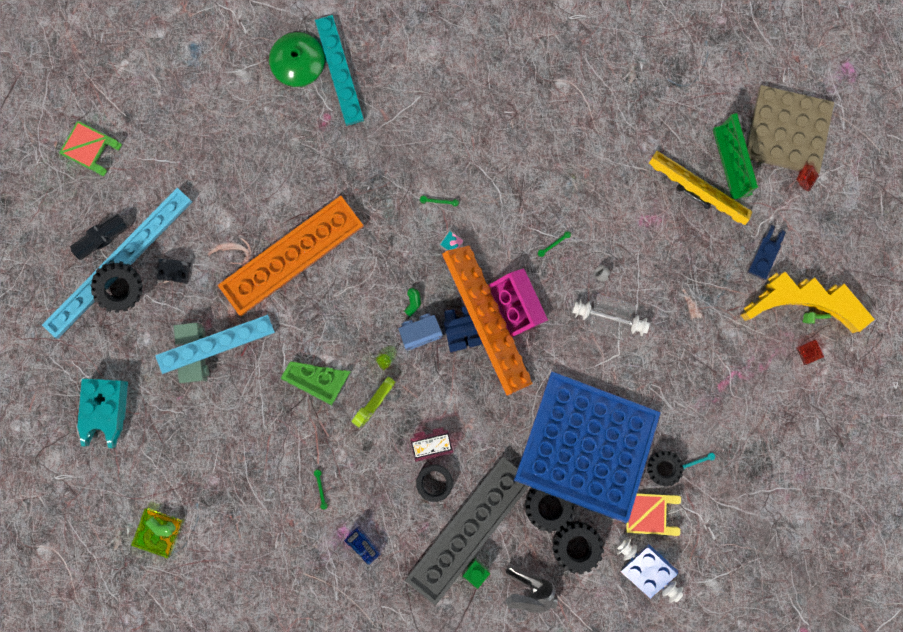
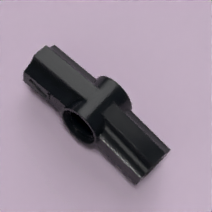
M117 214L105 223L89 228L84 237L70 246L71 252L79 260H82L96 249L106 247L111 243V239L129 228L120 215Z

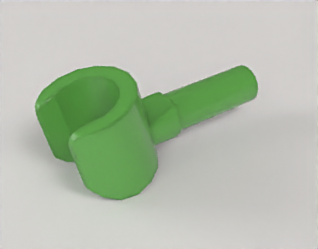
M814 312L805 313L803 323L815 324V319L831 318V315L816 314Z

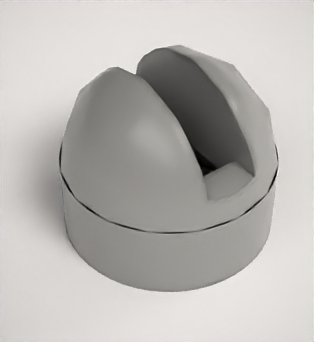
M604 265L598 266L593 273V277L601 282L607 281L609 279L608 276H610L609 269Z

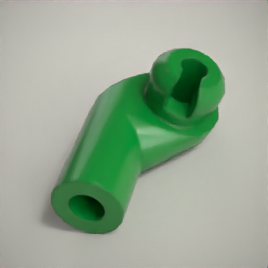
M410 288L407 291L410 304L404 312L409 317L421 306V294L415 288Z

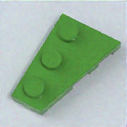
M290 361L281 380L333 406L351 371Z

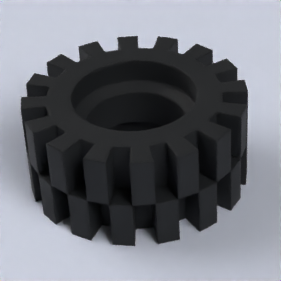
M659 451L649 458L647 473L656 484L664 487L673 486L683 476V462L673 452ZM662 461H669L672 464L673 470L668 476H662L658 472V465Z

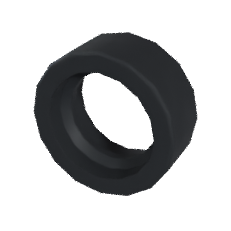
M431 464L419 472L416 479V488L423 499L430 502H439L450 494L453 488V479L451 473L445 467L439 464ZM432 471L441 473L446 480L445 489L439 494H430L423 486L424 477Z

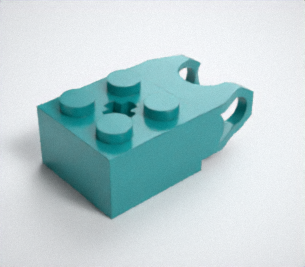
M82 378L77 424L81 446H89L94 433L100 429L105 434L108 448H116L118 438L123 430V421L125 420L128 381Z

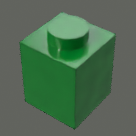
M475 557L462 572V576L477 589L490 575V570Z

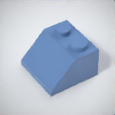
M428 313L420 316L419 321L413 323L412 320L401 324L402 327L398 329L407 351L443 338L435 315L431 316Z

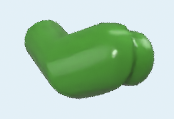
M154 517L146 522V525L157 536H170L176 530L172 522H168L167 525H160Z

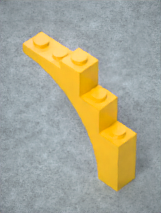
M776 272L768 278L769 282L765 285L767 290L758 296L759 300L756 303L751 302L743 308L745 312L741 314V317L747 321L772 307L803 305L830 314L852 333L862 331L875 320L845 284L838 286L835 284L825 290L816 278L809 280L805 278L796 285L786 272L780 274Z

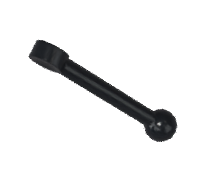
M677 185L676 189L678 192H684L701 203L705 209H710L711 203L705 202L687 191L683 185Z

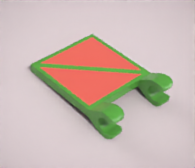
M77 121L59 154L101 176H105L107 170L96 164L106 145L119 150L122 144Z

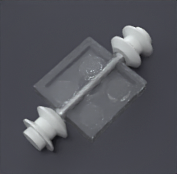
M600 294L596 295L593 308H591L589 301L585 305L582 304L580 299L579 302L574 303L572 313H575V318L578 315H582L583 320L590 316L587 332L623 342L625 341L628 327H630L632 334L639 331L640 336H642L643 333L647 334L650 325L647 322V318L642 321L639 320L638 315L631 320L635 304Z

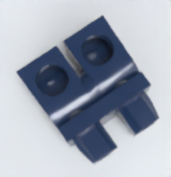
M466 306L462 307L464 317L459 319L456 318L454 309L444 311V326L450 353L467 349L464 338H467L469 348L483 345Z

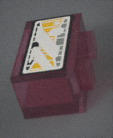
M444 427L432 429L433 433L425 435V431L413 434L414 438H411L410 441L415 462L453 453L449 431L444 430Z

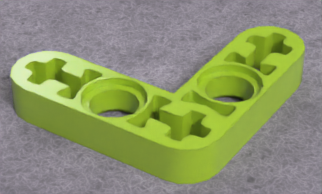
M388 376L368 404L357 412L351 422L358 428L364 427L393 388L396 381Z

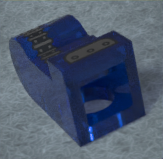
M360 526L355 528L344 540L368 565L381 555L379 549Z

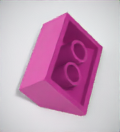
M524 268L511 272L489 284L491 294L498 304V309L506 322L511 337L548 321Z

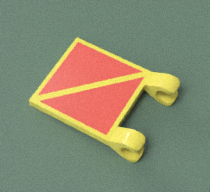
M637 493L629 522L626 523V533L679 536V527L666 526L667 503L680 504L681 497L678 495Z

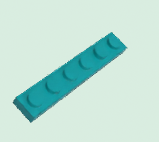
M333 15L316 19V26L345 124L349 126L363 122L364 118Z

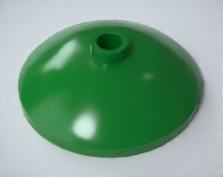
M293 32L280 37L274 43L269 54V65L272 73L281 83L290 87H304L313 83L321 75L325 65V55L322 46L314 37L302 32ZM298 53V56L292 57V54Z

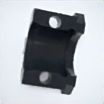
M158 259V281L188 284L189 270L192 263L173 259Z

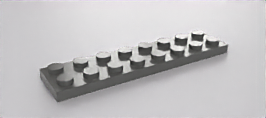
M503 456L405 579L408 584L435 606L529 487L514 481L518 468Z

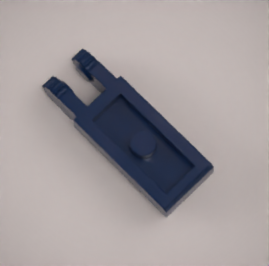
M773 225L768 227L764 237L761 239L747 273L763 280L767 279L781 247L780 244L786 234V231L780 230L775 242L769 240L775 229Z

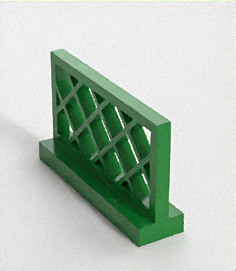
M737 113L731 114L721 126L714 127L712 130L731 197L737 200L753 195L752 192L758 188L738 115Z

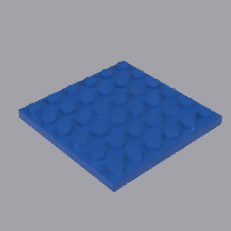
M551 372L514 481L628 523L661 412Z

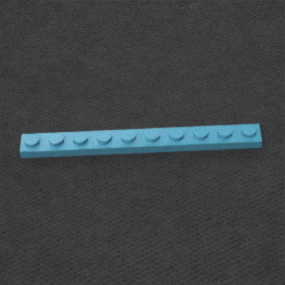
M176 188L98 268H101L105 263L110 264L111 261H115V263L122 261L123 264L127 265L128 263L131 265L192 201L180 189ZM96 270L42 324L55 338L59 339L95 302L94 296L91 293V282ZM118 277L110 278L105 283V290H107Z

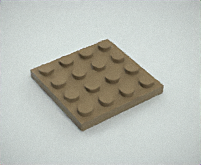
M761 85L758 89L746 145L750 160L813 175L820 174L834 102Z

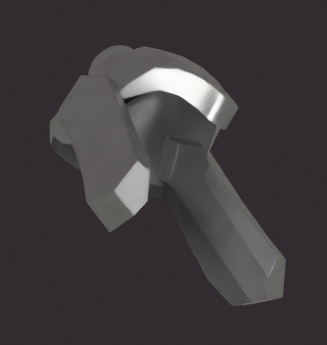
M514 565L506 568L508 576L532 588L529 597L519 594L510 595L506 599L508 608L524 609L532 613H543L550 608L556 609L558 597H554L556 590L553 583L530 575Z

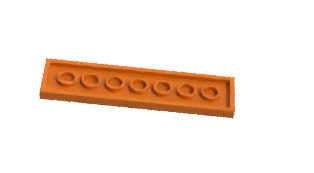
M339 196L218 284V287L239 316H242L362 229L364 225L343 197Z
M470 246L447 250L442 253L506 396L533 384Z

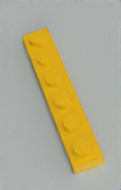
M659 151L655 152L648 163L656 171L666 174L670 180L683 185L687 191L694 192L703 201L711 203L720 212H725L731 216L734 221L746 225L750 220L751 210Z

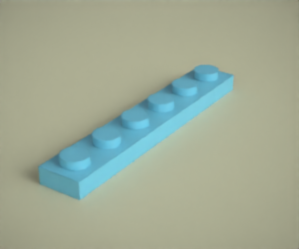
M266 315L155 356L162 374L274 334L275 332L269 316Z

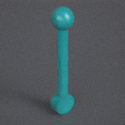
M708 453L706 457L684 464L683 467L685 469L706 460L712 461L715 459V454Z

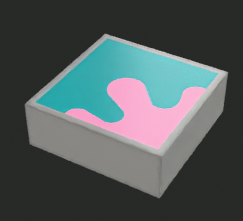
M449 230L440 242L439 247L445 251L460 248L465 240Z

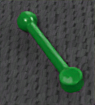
M426 196L420 197L422 204L432 202L452 204L454 207L459 205V201L456 199L449 201L430 199Z
M566 231L561 238L547 248L539 250L538 256L544 257L547 251L564 239L570 238L571 233Z
M315 470L314 476L317 478L321 498L320 508L326 510L328 504L325 502L320 478L322 472Z

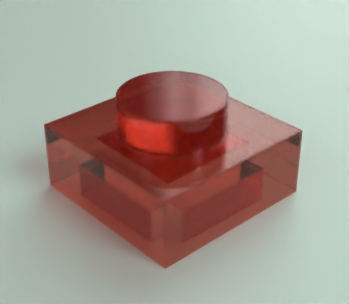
M806 164L796 180L803 190L810 191L819 175L812 165Z
M816 339L796 347L804 365L824 357Z

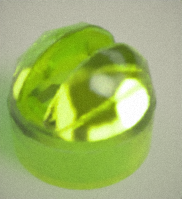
M381 354L375 358L383 371L391 364V358L387 354Z

